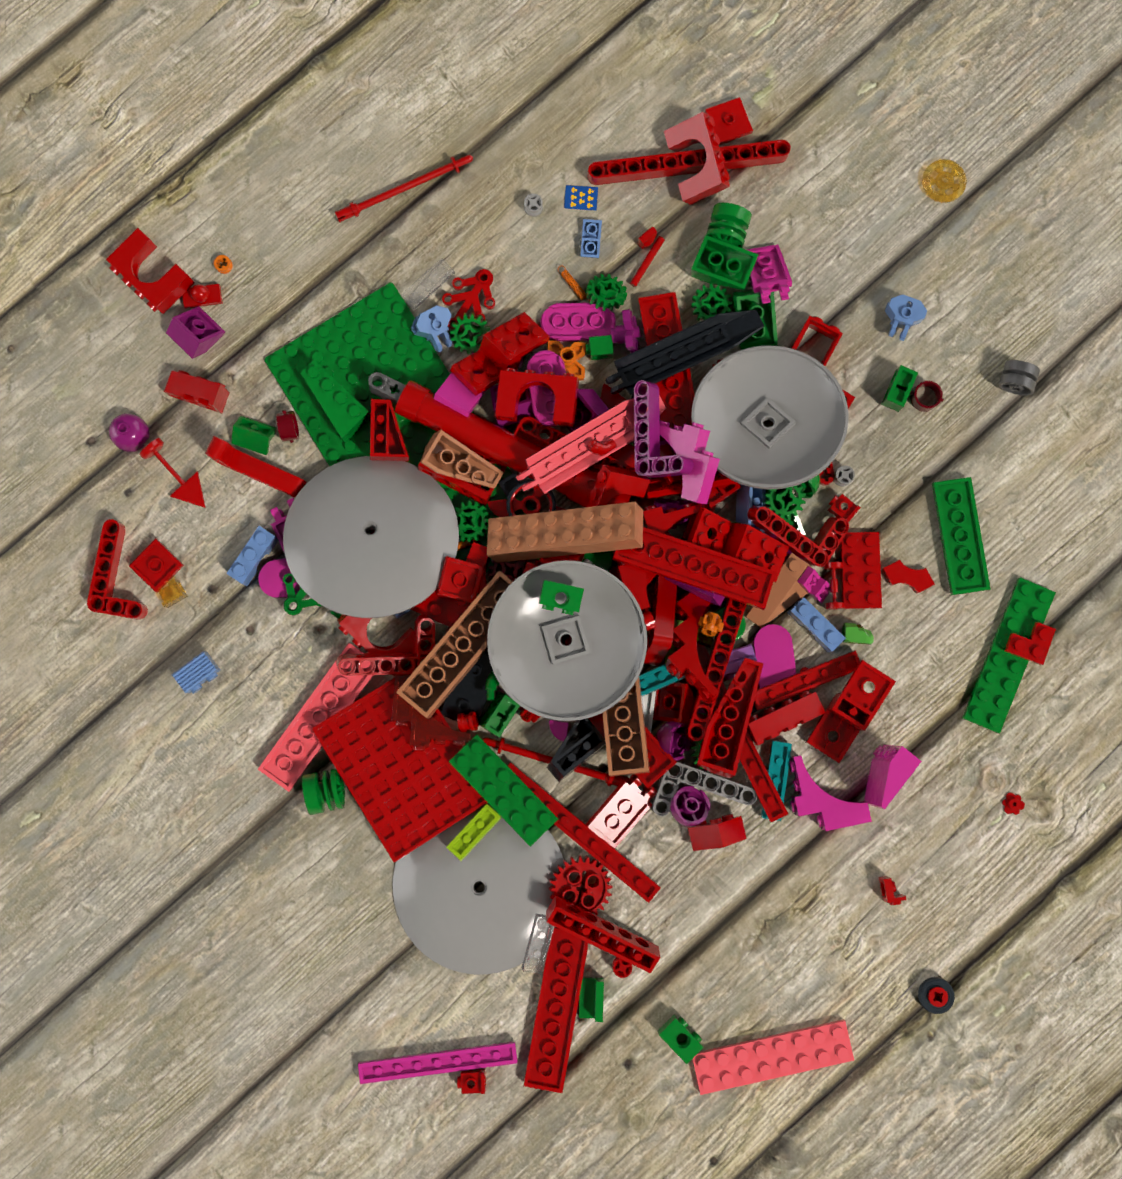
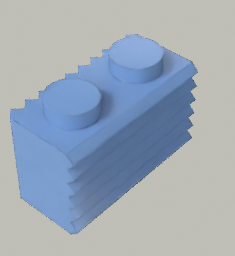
M203 651L173 673L172 676L185 693L192 692L194 694L202 689L201 685L205 681L211 682L218 676L217 672L220 671V668L208 652Z

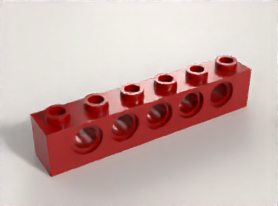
M556 895L546 910V923L648 973L653 971L661 958L659 946Z

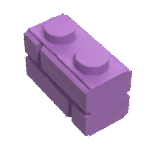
M751 644L732 650L724 674L725 680L734 678L744 658L757 661ZM722 654L715 655V661L723 663L724 656Z

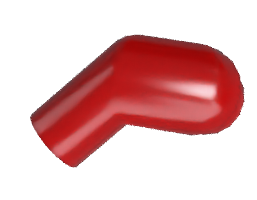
M613 439L604 444L598 443L596 440H591L588 443L590 452L600 456L607 454L617 447Z

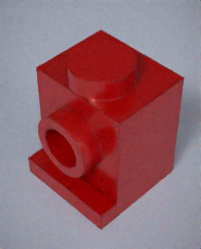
M843 494L839 497L835 495L828 503L831 505L828 511L832 515L845 518L848 522L861 508ZM841 504H844L847 509H841Z
M485 1068L461 1071V1076H457V1088L461 1089V1094H485ZM472 1080L475 1085H468L467 1082Z

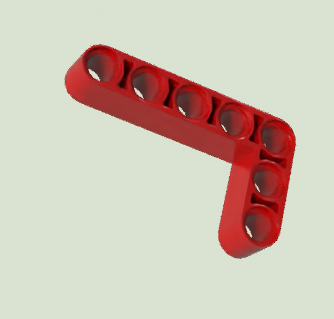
M215 436L212 437L205 452L215 462L295 498L307 483V481L235 449L228 442Z
M752 506L747 512L748 519L772 538L789 546V551L811 566H825L849 529V523L845 518L830 517L826 520L815 539L811 541L765 506ZM759 510L761 511L760 519L757 517ZM775 521L776 527L773 530L772 523ZM838 522V529L836 530L835 525ZM789 532V533H790V538H789V540L787 541L786 535H787V533ZM803 543L804 549L801 551V545ZM816 554H818V560H817V561H815V556H816Z
M109 519L102 526L87 606L93 612L141 620L148 613L145 604L112 597L125 536V526L121 522ZM116 524L117 531L111 533L112 526ZM113 543V550L108 552V545ZM106 562H109V569L107 571H104V564ZM102 581H105L106 586L101 590L99 585ZM100 599L102 605L97 609L96 602ZM119 602L121 608L116 612L114 607ZM135 606L140 608V612L137 615L133 613Z
M658 574L654 580L652 615L656 628L651 629L647 637V651L644 664L659 667L672 645L677 585Z
M423 614L416 618L414 653L343 654L337 658L336 666L339 672L346 676L412 674L420 665V662L435 647V623L428 615ZM429 621L428 628L421 629V623ZM423 640H429V645L426 648L420 647V643ZM368 660L371 662L368 668L361 667L363 661ZM389 660L390 665L387 668H382V661ZM403 660H409L407 667H400ZM344 661L351 662L350 667L347 669L341 668V664Z

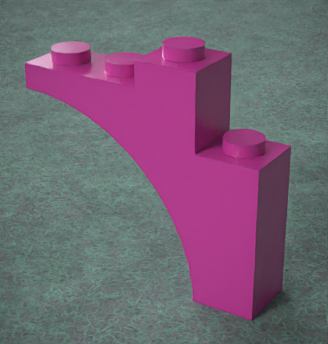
M660 421V436L671 445L676 455L689 457L694 464L691 473L682 475L683 487L681 498L707 504L720 461L719 458L713 457L714 453L705 450L710 431L703 429L704 425L695 422L692 423V426L684 424V427L674 425V428L669 427L670 423Z
M791 756L789 767L791 773L794 772L796 779L793 780L795 792L799 793V795L791 796L790 808L792 813L795 812L796 816L819 813L817 823L824 831L872 822L868 802L843 801L829 795L810 777L803 763L802 756Z

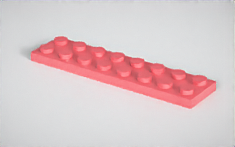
M348 643L340 656L343 654L365 653L351 643ZM368 660L363 661L361 667L368 668L371 662ZM335 661L258 770L290 792L322 748L321 743L311 728L354 703L374 675H342ZM344 661L341 664V668H349L351 662Z
M843 1019L700 1051L692 1060L700 1095L854 1061L846 1022Z

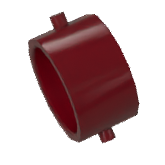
M933 381L921 382L910 391L912 405L921 412H928L934 409L944 400L941 387ZM918 388H931L936 395L935 404L932 406L921 404L917 398Z
M282 410V413H277L276 420L281 441L293 443L294 440L299 439V428L294 411L286 412V410Z

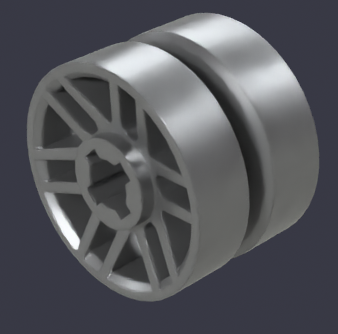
M1006 361L999 387L1006 392L1016 395H1032L1040 369L1036 365L1025 361Z

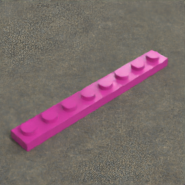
M514 1041L364 1061L358 1063L360 1084L516 1064L518 1060L516 1043Z

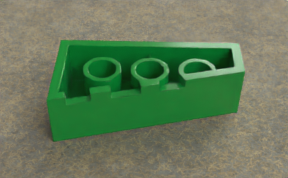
M315 360L301 372V375L336 431L346 443L371 418V414Z

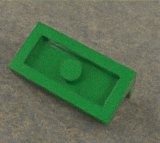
M240 416L233 425L231 443L267 455L270 441L276 434V427Z
M583 977L579 996V1018H593L595 1022H603L604 979Z

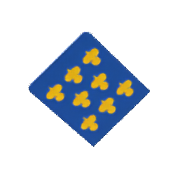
M566 185L564 208L597 211L598 187Z

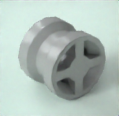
M529 194L524 199V209L527 215L536 217L541 214L543 201L538 194Z
M847 465L841 466L834 472L833 481L838 486H847L854 480L855 473L851 467Z

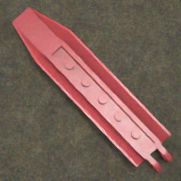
M659 395V411L661 415L666 407ZM634 398L621 402L527 458L528 470L523 471L516 478L518 481L523 480L531 474L534 480L522 486L523 491L538 485L545 494L634 441ZM613 439L617 445L616 448L603 456L591 453L588 448V443L591 440L604 444Z

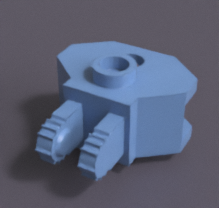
M906 295L891 298L885 308V312L891 320L888 336L893 337L896 328L899 327L902 328L899 340L904 341L909 328L920 324L924 320L927 310L920 300Z
M435 306L415 317L411 327L414 335L425 337L427 341L430 340L437 352H441L443 349L437 336H441L447 347L453 344L447 332L449 330L448 323L452 316L448 308Z

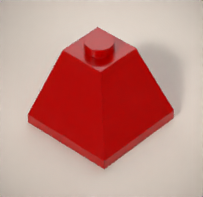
M672 683L656 690L653 720L675 721L688 724L696 701L689 685Z

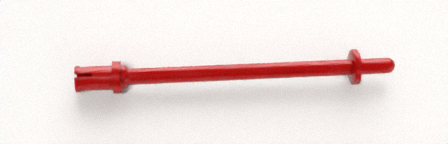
M466 155L455 160L452 156L451 163L359 204L351 202L349 206L335 211L339 223L353 216L358 217L362 210L447 172L455 170L459 173V167L472 162L473 157L472 155Z
M487 737L482 738L488 746L498 749L497 754L504 750L547 764L553 758L504 743V737H502L501 741ZM579 766L574 770V772L604 780L607 786L610 787L611 785L618 787L623 780L628 783L630 779L621 775L609 776V772L604 773L584 766Z

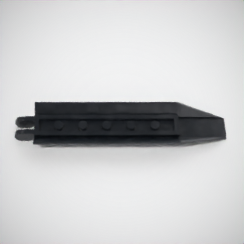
M757 310L714 315L614 361L618 373L609 376L605 381L609 385L621 378L623 383L610 390L613 395L625 389L630 395L634 394V387L638 381L644 380L656 384L736 347L765 326Z

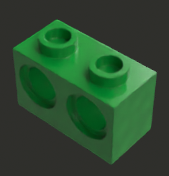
M900 365L894 372L881 405L899 412L907 401L918 372Z
M498 692L479 721V726L500 738L520 705L506 694Z

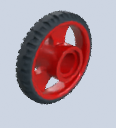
M533 480L520 482L508 495L506 504L508 515L516 516L515 511L518 509H522L526 514L541 513L539 511L541 509L540 497L545 494L550 504L548 512L556 511V499L552 490L544 494L539 486L536 485L533 487V495H529L522 501H519L515 498L516 494L522 490L524 484ZM532 499L536 502L537 507L535 510H529L526 507L528 500Z

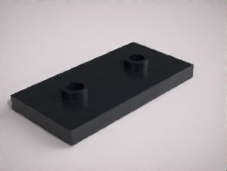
M487 651L446 698L441 712L444 717L457 721L458 714L464 713L466 715L469 712L475 711L478 722L480 721L487 701L486 680L493 671Z

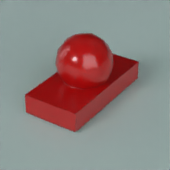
M196 284L182 295L185 309L223 304L220 284Z

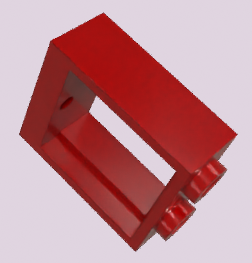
M809 316L791 349H797L809 327L833 340L821 364L826 366L843 333L836 326H829L823 323L821 318Z

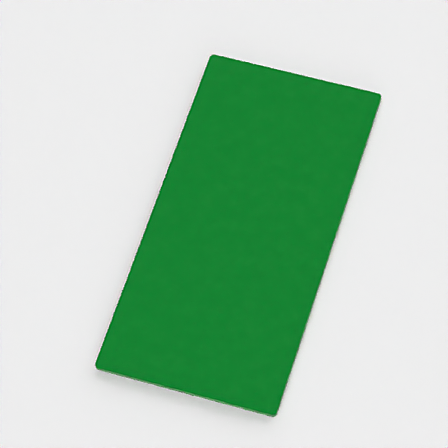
M388 283L265 358L267 366L329 467L344 460L370 456L371 418L345 443L301 375V372L313 360L325 369L370 414L371 399H382L369 390L368 379L373 373H382L404 385H407L412 380L430 389L433 394L438 391L450 375L430 341H427L425 337L414 335L411 327L415 317L393 283ZM375 381L373 385L378 387L381 386L382 383L380 381ZM392 404L395 412L396 405ZM395 413L409 456L408 463L418 467L427 444L437 431L419 422L414 423ZM492 464V465H494L495 467H497L498 469H501L500 466H498V465H496V464ZM506 467L499 481L512 475L509 467ZM438 482L450 498L455 513H457L456 507L462 508L461 503H465L468 506L469 501H472L474 505L477 502ZM499 483L492 492L489 501L507 500ZM481 486V488L487 491L490 489L489 487ZM524 491L515 496L519 501L527 497ZM528 500L526 503V507L529 510H535L530 501ZM487 503V505L484 507L487 508L486 512L490 513L491 515L487 519L499 518L490 510ZM522 509L515 511L516 515L526 514ZM467 518L470 525L474 527V525L472 524L473 522L469 518ZM485 531L486 537L480 536V542H477V544L487 547L488 531ZM472 545L457 551L455 559L466 561ZM490 558L489 564H488V566H487L486 573L489 572V571H491L490 569H488V567L494 565V564L491 562V560H492L491 558Z

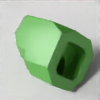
M843 623L842 635L845 637L843 643L871 645L874 642L871 631L864 629L862 625Z

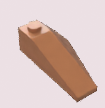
M442 430L433 434L421 460L422 464L438 474L495 489L504 474L503 471Z
M789 554L782 565L777 582H773L766 608L762 610L752 607L746 618L762 628L808 594L797 581L807 567L811 566L795 554Z

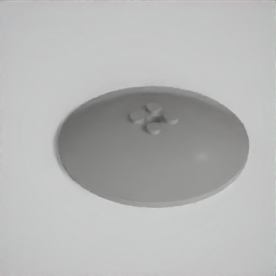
M757 346L729 355L706 374L693 400L691 420L692 423L704 425L703 429L710 431L705 450L714 453L713 457L720 459L717 471L739 484L753 488L783 489L811 480L833 462L844 443L849 414L846 398L840 384L833 374L819 361L805 353L787 347ZM766 420H770L773 422L774 425L772 427H766L764 426L763 422Z
M567 560L555 561L534 567L514 580L502 593L489 621L487 633L488 655L499 684L521 707L548 719L559 721L582 720L610 709L633 687L645 661L647 651L646 625L641 608L635 597L617 577L589 563ZM543 580L584 588L579 612L574 611L573 615L561 613V608L554 607V611L542 609V604H538ZM559 592L556 594L555 600L558 604H562L565 602L566 596L564 593ZM564 634L570 635L572 639L571 643L567 646L562 645L560 641Z

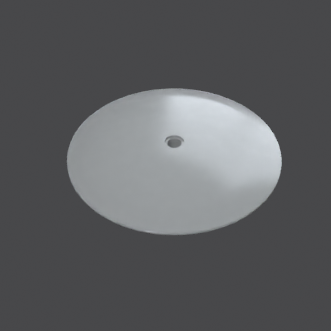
M370 456L344 460L314 476L294 499L288 511L283 532V545L287 564L303 591L317 603L331 611L358 618H379L395 615L411 609L428 598L438 588L445 556L455 558L459 542V527L454 507L444 489L434 478L419 471L418 467L408 462L370 460ZM368 530H375L373 534L366 533Z
M485 805L396 861L393 875V897L396 912L404 931L413 944L424 955L439 965L453 971L474 975L499 973L514 968L529 960L549 941L553 925L546 923V910L553 900L550 898V895L554 893L549 891V887L554 886L549 880L556 878L552 872H559L557 865L564 867V859L560 848L549 830L530 847L502 817L462 861L457 859L446 847ZM481 881L484 883L485 889L477 891L474 884Z

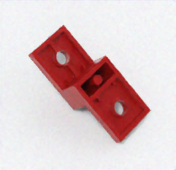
M523 312L484 334L480 349L453 364L450 371L476 396L499 382L500 370L505 371L506 368L517 370L521 357L548 342L550 336ZM473 371H479L481 374H475Z
M702 507L699 508L687 542L776 571L775 583L789 549V546L748 524L732 523ZM711 528L712 536L708 538L707 532ZM766 553H768L769 555L767 561H765L764 559Z
M861 660L842 692L836 693L825 710L826 713L821 716L806 743L835 762L840 763L858 733L867 729L896 681L864 660ZM867 681L873 684V690L870 693L865 692L863 689L864 683ZM830 731H835L838 735L835 742L828 740V733Z

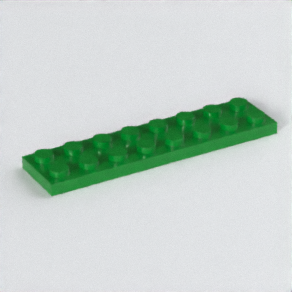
M1021 577L1017 579L962 719L1000 734L1029 662L1004 652L1010 634L1014 633L1030 639L1035 622L1044 624L1056 592Z

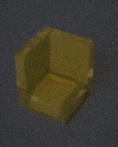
M175 578L168 581V586L159 591L164 601L162 605L166 608L188 597L180 581Z

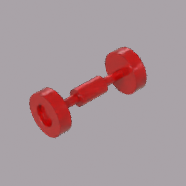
M828 562L824 569L832 570L830 593H832L833 602L825 603V609H845L844 602H837L836 599L838 579H836L835 570L843 569V562Z

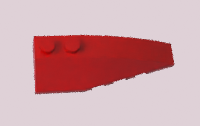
M744 658L706 727L697 765L710 773L726 778L736 776L764 663Z

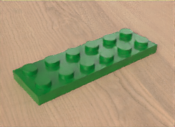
M971 477L933 482L932 489L951 596L991 590Z
M478 735L449 761L462 777L530 847L558 820Z

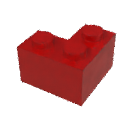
M733 814L721 816L722 820L721 818L711 819L710 823L704 820L696 826L689 827L688 831L693 851L724 848L747 839L742 816L734 817Z

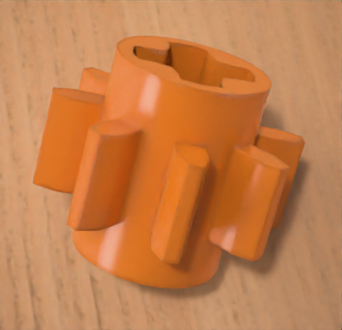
M713 612L704 614V617H700L698 623L701 626V632L711 637L717 635L718 632H722L724 623H722L721 617Z

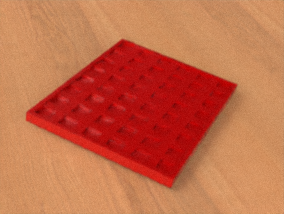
M411 674L396 676L311 728L394 863L487 803L449 763L463 747L440 710L437 709L427 719L396 693Z

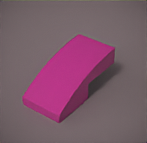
M809 566L797 581L806 592L821 604L830 593L829 583L821 578L815 569Z

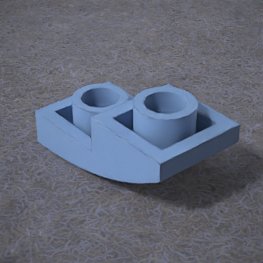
M583 219L580 257L599 258L602 220Z

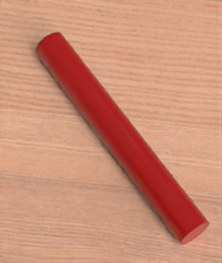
M659 236L632 278L630 284L633 287L638 285L665 241L663 237Z

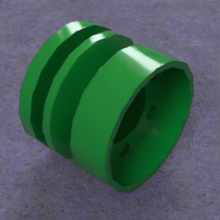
M717 203L713 207L712 222L709 223L706 235L743 248L744 239L747 235L745 230L749 227L752 214L746 208L736 204Z
M331 769L330 774L328 770L323 771L322 780L317 772L303 775V795L310 815L323 813L325 811V803H327L330 811L335 810V804L338 809L345 808L344 783L337 769Z

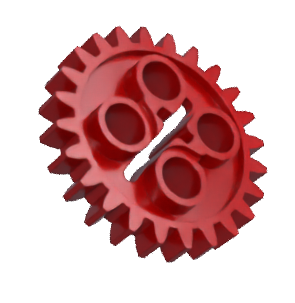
M578 855L577 861L571 856L570 863L563 860L564 867L557 865L559 872H552L556 878L549 880L554 885L549 887V891L554 892L550 895V898L554 899L556 895L598 915V908L604 910L602 903H609L606 896H612L607 891V889L613 888L611 884L607 883L612 880L610 876H605L608 873L607 869L602 870L603 865L601 863L596 865L597 860L595 858L590 862L588 856L582 860V857ZM583 871H586L582 880V873ZM572 872L578 873V877L575 880L569 879V875ZM591 876L597 877L594 884H588V879ZM582 883L584 888H581L579 892L577 887H580ZM568 891H572L573 897L570 899H565V893ZM591 895L592 900L589 903H584V897ZM578 896H579V903H578V904H575V902L577 901V898H578Z

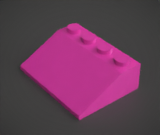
M883 744V746H878L874 751L873 755L875 756L871 761L864 801L868 802V805L885 810L922 762L903 746Z

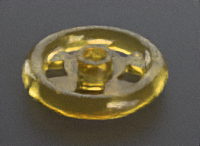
M941 159L931 163L925 169L922 177V185L926 194L931 199L941 203H948L958 199L964 193L967 184L963 168L958 163L948 159ZM944 167L950 168V169H951V173H949V172H947V171H943V168H944ZM933 171L939 173L935 179L931 177ZM954 177L959 178V184H954ZM942 178H946L948 182H944ZM936 184L940 190L935 192L931 186ZM952 188L953 193L947 195L945 190Z

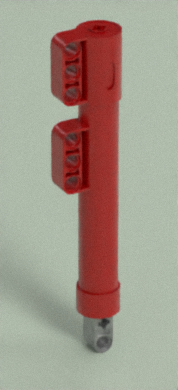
M379 372L371 374L368 379L371 393L384 400H391V403L396 405V414L414 423L419 422L435 431L442 430L461 444L519 473L528 470L527 458L566 436V434L550 426H545L532 417L522 418L515 432L512 433L472 412L468 417L436 401L434 399L435 394L431 393L430 389L412 380L407 385H404ZM375 381H380L382 385L376 387L373 385V383ZM530 425L532 430L526 431L523 429V426ZM545 433L549 438L542 439L540 434ZM607 456L600 460L599 465L588 467L553 488V490L566 495L567 499L587 507L591 491L594 489L597 481L598 472L603 464L635 471V468ZM531 474L527 476V477H529V478H531V479L534 480V478H533V476H532ZM617 495L606 505L628 503L631 495Z

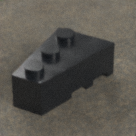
M588 718L577 720L548 764L547 769L558 782L562 781L600 751L606 744L605 738Z

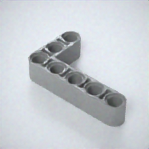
M677 762L675 765L679 768L678 774L670 775L669 771H667L661 777L657 794L652 803V810L658 816H666L670 812L671 799L677 792L680 782L745 805L754 804L757 800V794L750 787ZM690 771L697 773V779L693 782L687 779ZM711 777L714 778L715 786L707 788L706 780ZM666 783H670L673 787L669 794H665L662 790L663 785ZM727 784H731L734 788L733 793L730 795H726L724 792V787ZM745 791L752 793V798L749 801H744L742 797ZM665 802V811L658 812L656 810L657 803Z

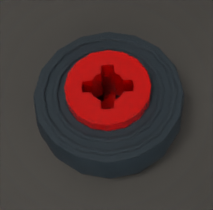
M939 977L929 978L920 985L918 990V999L921 1006L928 1012L942 1014L953 1006L955 1000L952 986L944 979Z

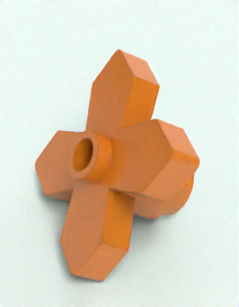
M548 341L547 350L554 352L562 358L566 372L574 374L575 377H578V381H583L585 378V367L578 360L585 356L586 344L584 342H574L570 347H564L560 341Z

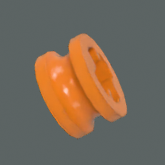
M219 255L214 260V267L218 272L227 274L232 270V261L226 255ZM225 261V262L227 263V265H226V266H222V268H221V266L219 265V263H220V262L223 263V262Z

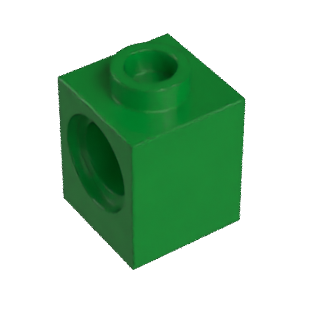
M611 335L589 337V343H586V355H590V360L613 358L614 351Z

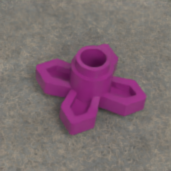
M630 309L622 310L624 324L611 328L613 343H625L626 348L633 353L640 350L638 341L640 331L637 326V318L635 315L632 316Z

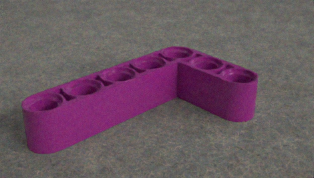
M638 381L634 387L636 473L639 476L652 478L687 475L692 472L694 467L691 458L679 455L660 457L659 387L652 382Z

